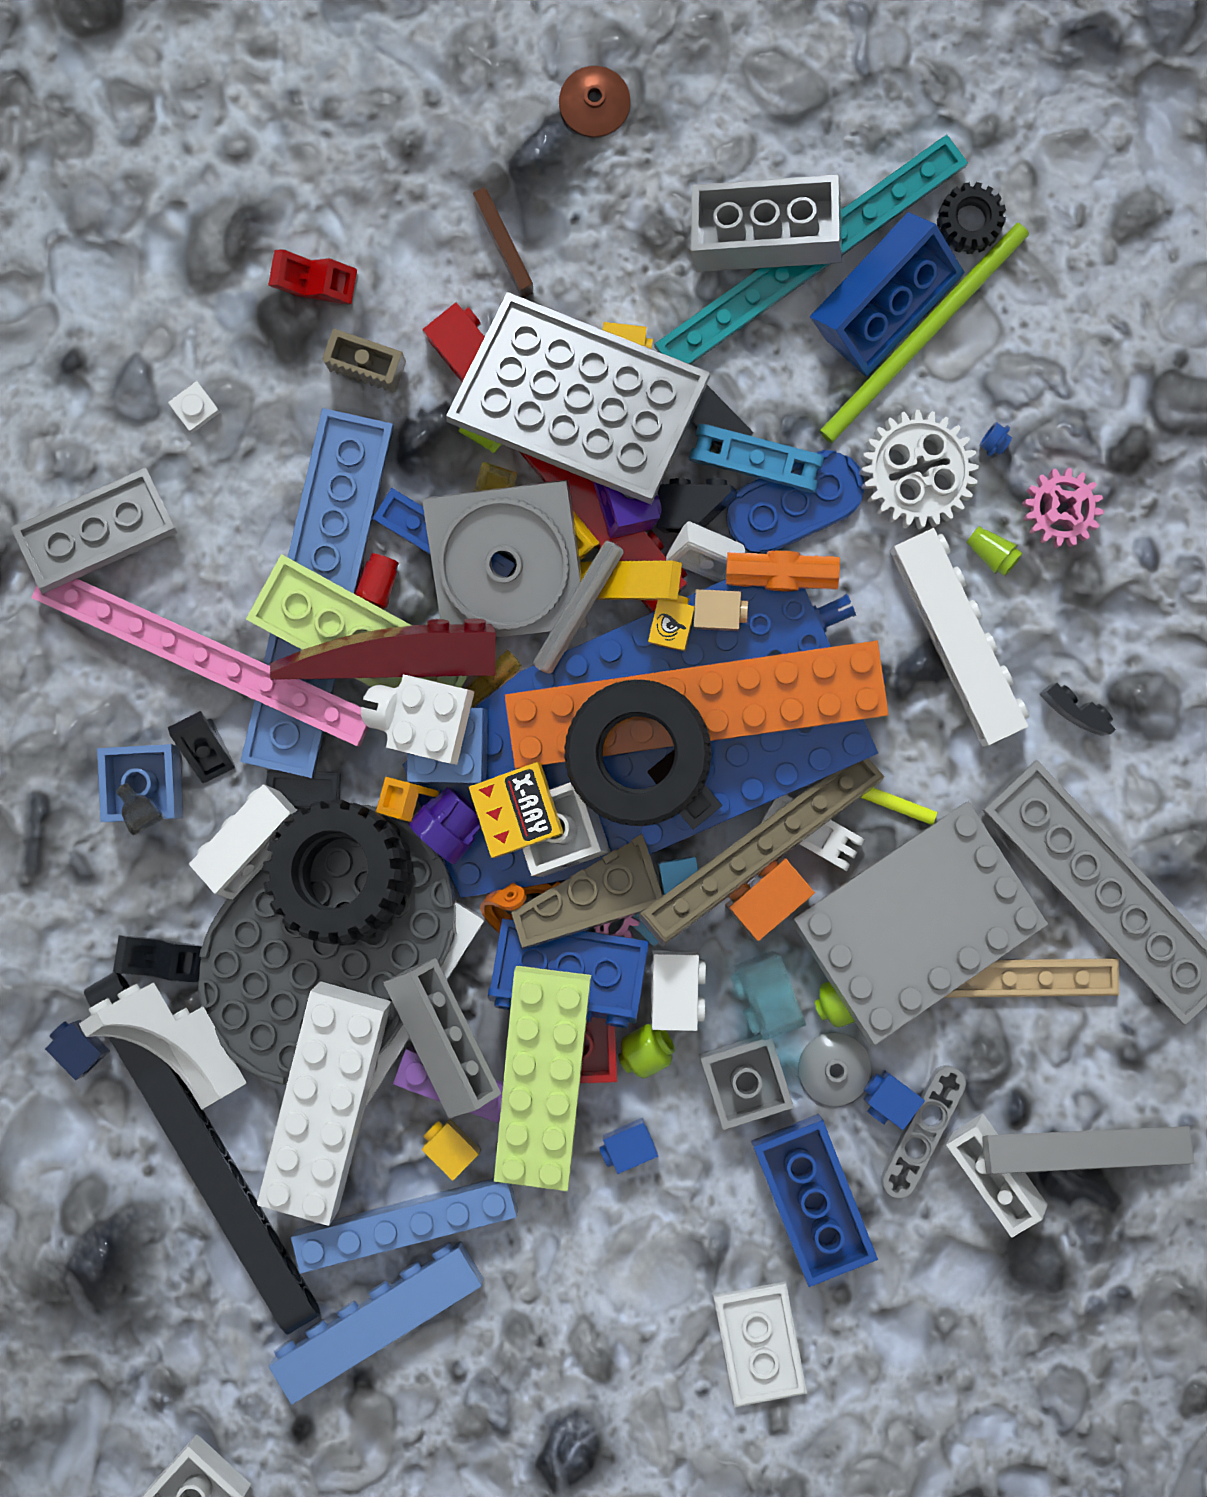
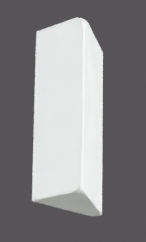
M688 521L682 527L669 550L666 561L681 562L682 568L719 583L726 579L727 552L745 553V547L739 542Z

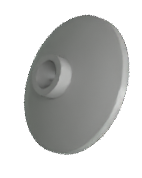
M830 1032L817 1036L806 1045L799 1059L798 1074L803 1088L813 1099L825 1105L840 1106L848 1104L862 1095L866 1084L871 1078V1061L866 1049L855 1038L844 1033ZM834 1064H840L843 1067V1072L839 1077L830 1075V1068Z

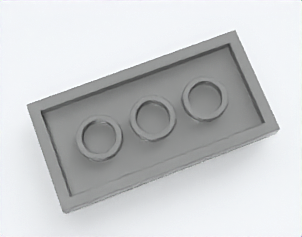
M146 467L11 527L42 594L177 534Z

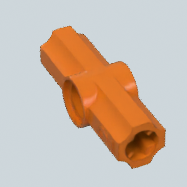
M767 551V554L727 552L726 585L765 587L766 590L799 591V588L838 590L840 557L804 556L794 551Z

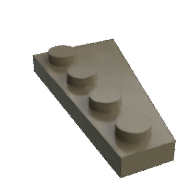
M643 833L618 850H614L602 857L601 860L588 868L572 875L558 886L552 887L512 911L511 914L522 950L640 914L663 897Z

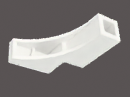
M154 982L142 989L139 988L138 984H135L117 994L120 1000L113 1004L109 998L99 1002L88 1009L91 1016L79 1023L86 1037L107 1036L124 1039L138 1044L160 1057L184 1081L201 1110L247 1084L235 1061L226 1054L221 1046L215 1026L204 1007L192 1013H189L188 1009L185 1008L172 1015Z

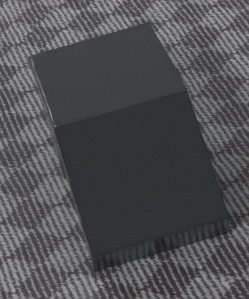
M119 935L113 972L154 976L169 981L197 982L200 977V952L202 946L155 938Z

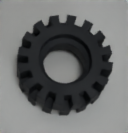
M970 182L963 183L961 188L955 187L946 196L938 211L937 226H940V232L945 236L949 247L953 244L956 246L954 251L958 253L962 249L967 250L966 254H973L975 250L982 252L988 245L990 247L1002 231L1006 221V217H1003L1006 211L1005 204L1000 205L1001 196L999 193L996 196L991 194L993 188L989 185L986 190L981 188L982 183L976 182L974 186H970ZM965 206L979 208L985 218L983 227L976 231L964 229L958 221L959 210Z

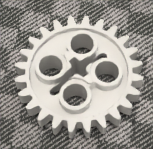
M916 410L912 414L911 420H909L905 412H902L898 416V424L890 417L885 422L886 430L878 427L873 432L878 440L869 439L866 442V447L872 452L863 453L860 459L868 463L869 466L863 467L859 474L869 476L870 480L861 487L862 489H873L874 494L869 497L868 502H875L877 500L881 502L877 511L878 514L883 513L887 509L891 511L889 522L892 523L900 516L903 517V528H907L915 520L917 528L922 529L925 527L927 519L932 527H936L940 524V516L947 522L953 518L951 509L959 513L965 508L960 499L967 501L972 498L973 494L966 487H973L977 484L978 480L970 477L969 474L979 469V465L969 463L968 459L976 454V450L965 451L963 446L969 442L970 438L958 439L956 435L961 428L959 425L951 430L946 428L948 417L936 423L935 412L933 411L927 415L925 420L922 419L920 410ZM924 440H930L936 444L937 455H930L924 450ZM890 450H897L902 454L904 459L903 465H896L891 462L889 458ZM942 459L949 461L948 465L932 467L924 474L915 472L894 481L889 479V475L907 472L915 465L921 468ZM935 474L943 475L947 479V490L939 489L934 483ZM901 484L912 487L915 495L914 500H907L902 497L900 493Z

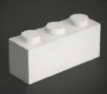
M263 784L247 797L246 803L235 815L225 820L221 830L215 837L199 848L197 856L189 865L214 894L233 900L263 868V862L271 859L272 852L267 850L270 840L278 841L281 834L277 832V829L283 821L291 824L294 821L292 814L297 809L280 791Z
M982 1113L953 1131L946 1146L1012 1238L1041 1221L1048 1204L1026 1173L986 1175L982 1136L998 1134Z

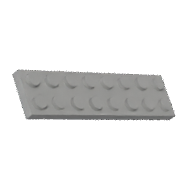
M1035 760L986 805L982 811L1181 1024H1188L1207 1006V941L1038 760Z

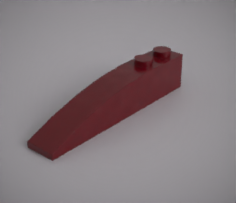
M432 619L427 621V625L386 628L345 636L306 648L270 663V680L403 677V674L412 677L495 676L496 632L492 624H486L484 619H466L464 624H449L448 620Z

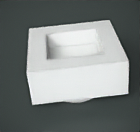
M197 381L168 402L192 434L221 413Z

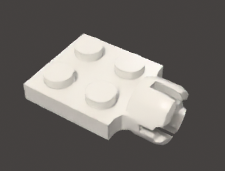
M403 674L402 681L397 688L374 685L368 689L363 700L378 703V708L376 711L361 707V718L366 726L387 733L386 748L457 765L475 691Z

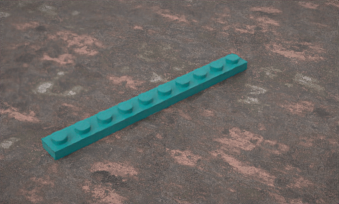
M947 134L841 209L842 256L967 166V160ZM830 264L759 268L657 341L654 347L657 352L691 365Z

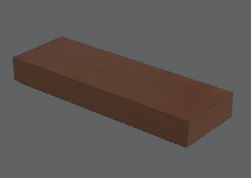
M483 187L473 192L474 203L520 297L525 298L533 294V282L487 189Z

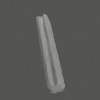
M611 541L604 542L534 659L533 665L548 674L553 672L622 557L623 549Z

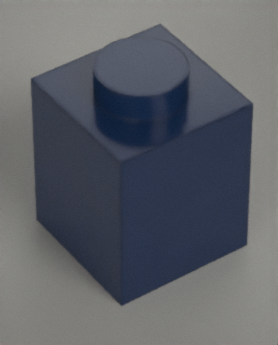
M81 1020L70 1024L64 1021L49 1035L53 1041L45 1048L75 1081L84 1077L110 1052L97 1036H85L79 1025L82 1022Z

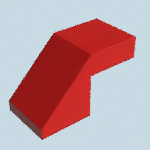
M279 249L274 250L268 286L298 297L348 305L352 304L357 269L331 258L310 260L287 250Z

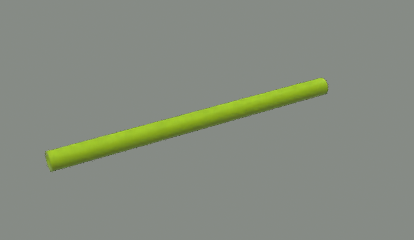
M1015 223L819 430L820 434L828 442L833 443L1029 236L1028 230L1023 225Z

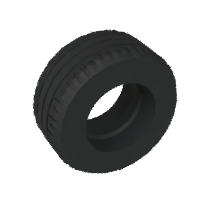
M642 679L616 682L597 691L578 709L571 721L565 739V768H567V775L575 789L574 791L579 795L582 802L597 815L599 814L605 819L623 825H653L676 816L696 799L710 771L712 758L711 740L701 714L684 695L667 685L655 681ZM631 717H647L657 721L668 731L674 744L675 756L670 772L660 783L646 789H632L619 784L610 776L603 761V745L608 733L616 724Z

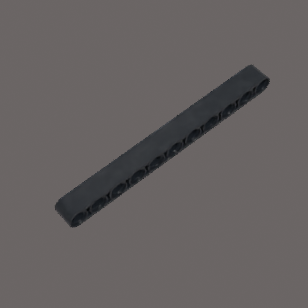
M112 972L84 989V995L90 1007L107 998L113 1004L120 1000L117 994L129 988L130 985L122 974ZM109 1037L283 1332L289 1335L320 1316V1308L312 1292L261 1206L257 1205L258 1201L203 1109L201 1110L184 1081L165 1061L148 1049L124 1039Z

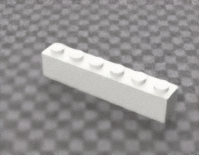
M932 528L894 546L889 552L982 747L993 744L1029 727L1025 720L1029 718L1027 708L1020 698L1015 699L1010 688L1013 685L1012 677L1005 665H999L994 655L998 651L996 643L989 632L984 634L978 621L982 619L981 612L973 599L968 600L963 590V587L966 586L964 576L957 566L952 567L947 556L950 554V548L943 534L937 535L935 529Z

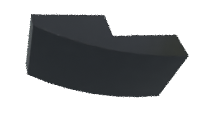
M1057 682L1049 685L1039 694L1057 713L1086 731L1105 736L1112 734L1116 730L1110 723L1113 721V718L1101 704L1095 705L1092 701L1083 704L1079 708L1076 705L1078 698L1066 685L1061 687Z

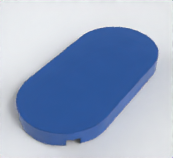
M822 450L815 452L824 456L822 468L817 470L815 480L818 481L815 493L800 491L790 486L763 479H757L748 483L737 491L736 499L727 509L726 521L731 537L734 541L743 544L745 550L749 552L767 554V551H778L843 521L855 512L864 494V489L861 486L865 481L864 476L859 474L861 469L858 464L847 455L837 453L836 451ZM794 462L791 473L801 475L804 465Z

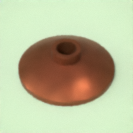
M587 66L576 70L566 79L559 95V108L565 123L576 133L592 138L604 137L618 130L625 122L630 110V93L625 81L613 70L603 66ZM592 92H597L601 95V99L597 102H592L588 99V96Z

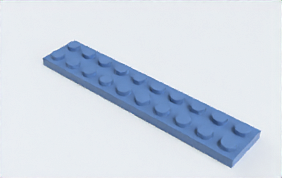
M322 408L288 558L355 594L394 425L388 422ZM270 633L263 663L270 666V663L299 652L302 649ZM336 678L300 679L333 694ZM254 700L240 762L313 778L324 731Z

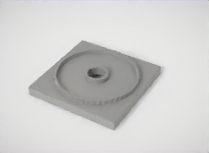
M569 480L422 499L440 619L448 620L449 624H464L466 619H484L486 624H492L496 632V638L552 631L582 580ZM508 551L515 557L517 567L513 575L503 577L493 570L491 560L496 552ZM587 615L579 628H585L589 625Z

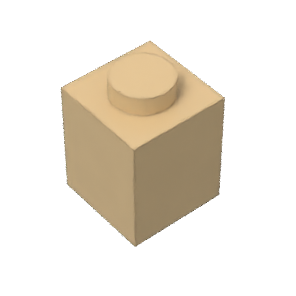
M696 589L695 629L739 631L740 623H747L748 601H741V592Z

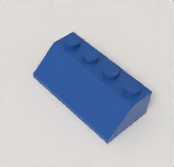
M907 212L810 315V318L825 340L863 375L868 376L965 272L937 225Z

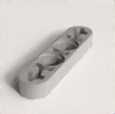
M950 1065L940 1066L934 1070L920 1096L925 1102L903 1130L881 1175V1184L890 1196L897 1199L906 1198L915 1190L965 1090V1077L957 1068ZM950 1073H954L953 1080L957 1085L955 1089H946L943 1098L950 1101L945 1106L938 1099L931 1098L930 1095L932 1091L940 1095L943 1089V1085L939 1082L940 1077H948ZM929 1105H936L941 1110V1119L935 1125H927L922 1120V1111ZM912 1138H920L925 1144L924 1153L918 1158H911L905 1152V1145ZM901 1157L908 1164L917 1167L914 1172L907 1167L903 1175L907 1185L905 1187L899 1185L894 1190L892 1189L893 1183L889 1178L892 1174L895 1176L900 1174L903 1165L896 1162Z

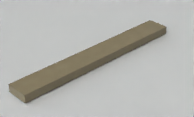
M867 758L822 778L642 911L638 918L658 942L664 946L760 874L771 863L777 861L881 783L885 776Z

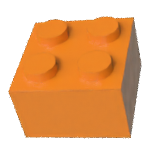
M779 858L758 874V877L751 883H746L730 895V901L725 906L755 940L760 941L815 892L786 858Z

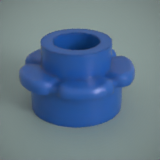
M995 422L986 432L979 446L987 451V456H991L994 453L1001 455L1012 440V437L1007 434L1010 431V426L1003 427L998 422Z

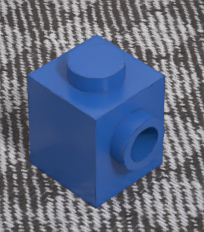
M886 1070L881 1075L874 1074L864 1088L867 1094L863 1099L870 1105L867 1112L885 1125L890 1120L902 1130L905 1129L925 1102L923 1098Z

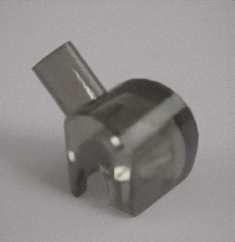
M127 783L118 787L116 793L124 802L122 817L133 836L166 818L162 811L155 806L152 798L137 795Z

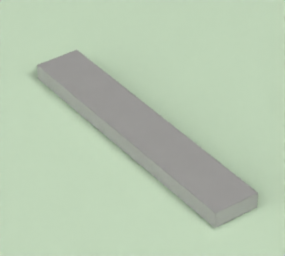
M1190 1126L982 1136L986 1175L1187 1165L1195 1163Z

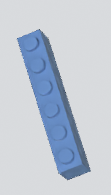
M494 1178L334 1219L329 1226L318 1223L299 1228L291 1236L299 1273L301 1274L517 1218L518 1207L512 1184L494 1182Z
M460 1241L452 1246L450 1242L441 1245L431 1253L433 1259L422 1266L418 1261L409 1265L399 1273L402 1277L391 1285L387 1281L382 1282L368 1292L369 1299L359 1305L356 1300L348 1303L337 1311L339 1317L332 1322L326 1324L322 1320L305 1331L307 1337L295 1344L292 1339L278 1347L274 1351L275 1357L268 1367L291 1405L482 1287L484 1278L463 1243Z

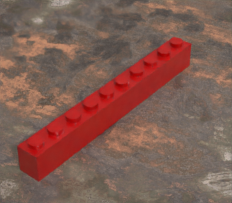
M455 302L422 330L427 341L463 383L485 336L477 328L481 325V322L469 307L462 310L458 303ZM518 451L544 483L569 480L572 509L599 541V544L596 546L599 550L605 541H611L623 549V555L619 561H666V557L661 552L664 545L653 531H649L647 534L645 531L610 538L593 481ZM682 567L678 594L687 586V582L684 580L687 573ZM641 600L650 613L655 611L658 600Z

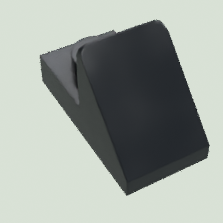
M201 711L168 727L170 737L202 783H206L235 768L234 762L212 719H206Z

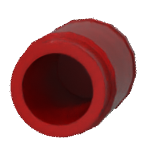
M371 553L355 590V595L383 610L387 608L397 577L399 562L383 555Z

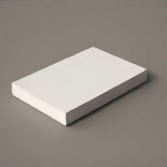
M786 1282L713 1295L734 1406L740 1407L807 1394Z

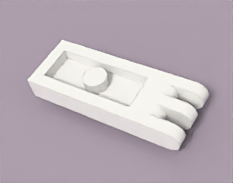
M784 795L773 800L761 823L794 799ZM830 820L799 843V845L847 871L850 864L838 858V856L842 852L854 859L858 852L845 845L847 840L849 839L852 843L861 846L865 839Z

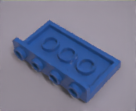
M502 918L491 986L487 995L488 999L495 1002L494 1007L511 1009L513 978L516 966L591 975L587 1022H591V1017L606 1019V1025L628 1028V1023L636 1024L649 941L582 931L522 950L514 921Z

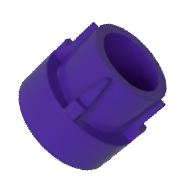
M448 786L435 799L432 798L427 804H424L412 818L411 822H408L411 829L431 849L452 864H456L472 847L473 842L476 840L475 836L481 830L475 806L458 791Z

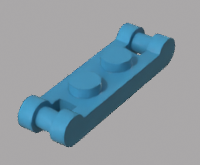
M697 425L695 436L698 439L696 447L690 451L689 461L790 486L808 493L816 492L818 481L815 480L817 470L822 468L824 456L711 425ZM712 441L723 443L720 454L709 452ZM794 462L804 465L801 475L791 473Z

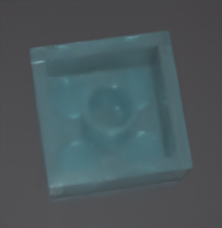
M773 950L733 965L736 974L731 975L730 978L737 996L740 999L745 998L749 1008L743 1010V1013L753 1035L758 1033L765 1041L806 1026L779 953Z

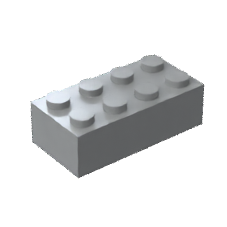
M839 175L692 185L691 252L696 272L842 263Z

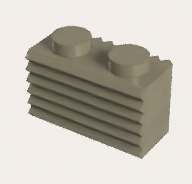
M334 328L322 358L329 372L335 371L337 375L342 373L343 377L348 375L350 380L356 378L357 382L362 380L364 384L369 382L370 386L376 384L378 389L383 387L384 391L389 389L391 394L396 392L406 364V358L402 351Z

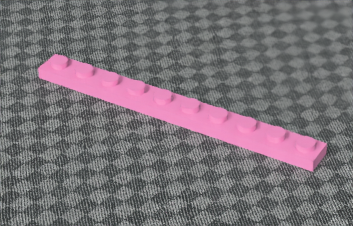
M75 579L44 594L36 586L31 597L355 746H361L369 727L364 724L361 718L360 706L300 679L270 680L269 665L82 580Z

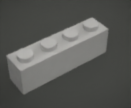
M436 958L413 966L383 982L448 1118L476 1111L501 1095V1091Z

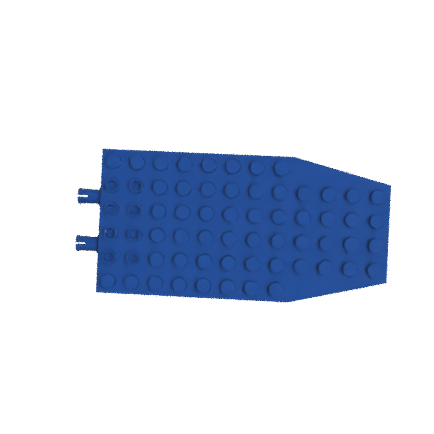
M725 579L703 590L741 592V601H748L747 623H740L739 631L695 629L693 618L686 652L649 644L648 639L655 614L654 611L565 651L551 674L544 673L535 666L520 671L474 707L488 709L487 780L516 770L505 694L828 648L831 646L825 634L827 632L826 628L856 616L853 606L838 611V609L851 603L849 596L845 594L843 597L817 608L816 605H812L806 590L803 588H799V591L766 590L765 587L726 585ZM696 593L687 596L689 598L688 605L695 606ZM864 720L711 741V766L705 784L723 806L694 830L680 814L666 821L647 826L623 825L605 819L599 814L598 816L610 852L618 850L643 833L650 855L879 753ZM674 747L605 756L603 761L610 776L619 784L632 789H646L656 785L647 771L674 750ZM406 761V762H404L402 765H403V768H404V770H405V772H406V775H407V761ZM565 762L542 765L549 790L570 783ZM410 782L412 784L438 790L439 794L447 786L451 787L458 791L461 795H463L473 805L474 803L471 797L469 786L478 784L451 782ZM419 793L417 800L422 808L424 804H427L432 798L435 799L436 797ZM481 828L475 836L476 840L473 842L472 847L456 864H452L445 859L444 861L460 898L487 894L499 889L502 890L513 882L520 887H528L568 880L572 875L588 868L607 854L544 877L531 876L523 849L497 858H491Z

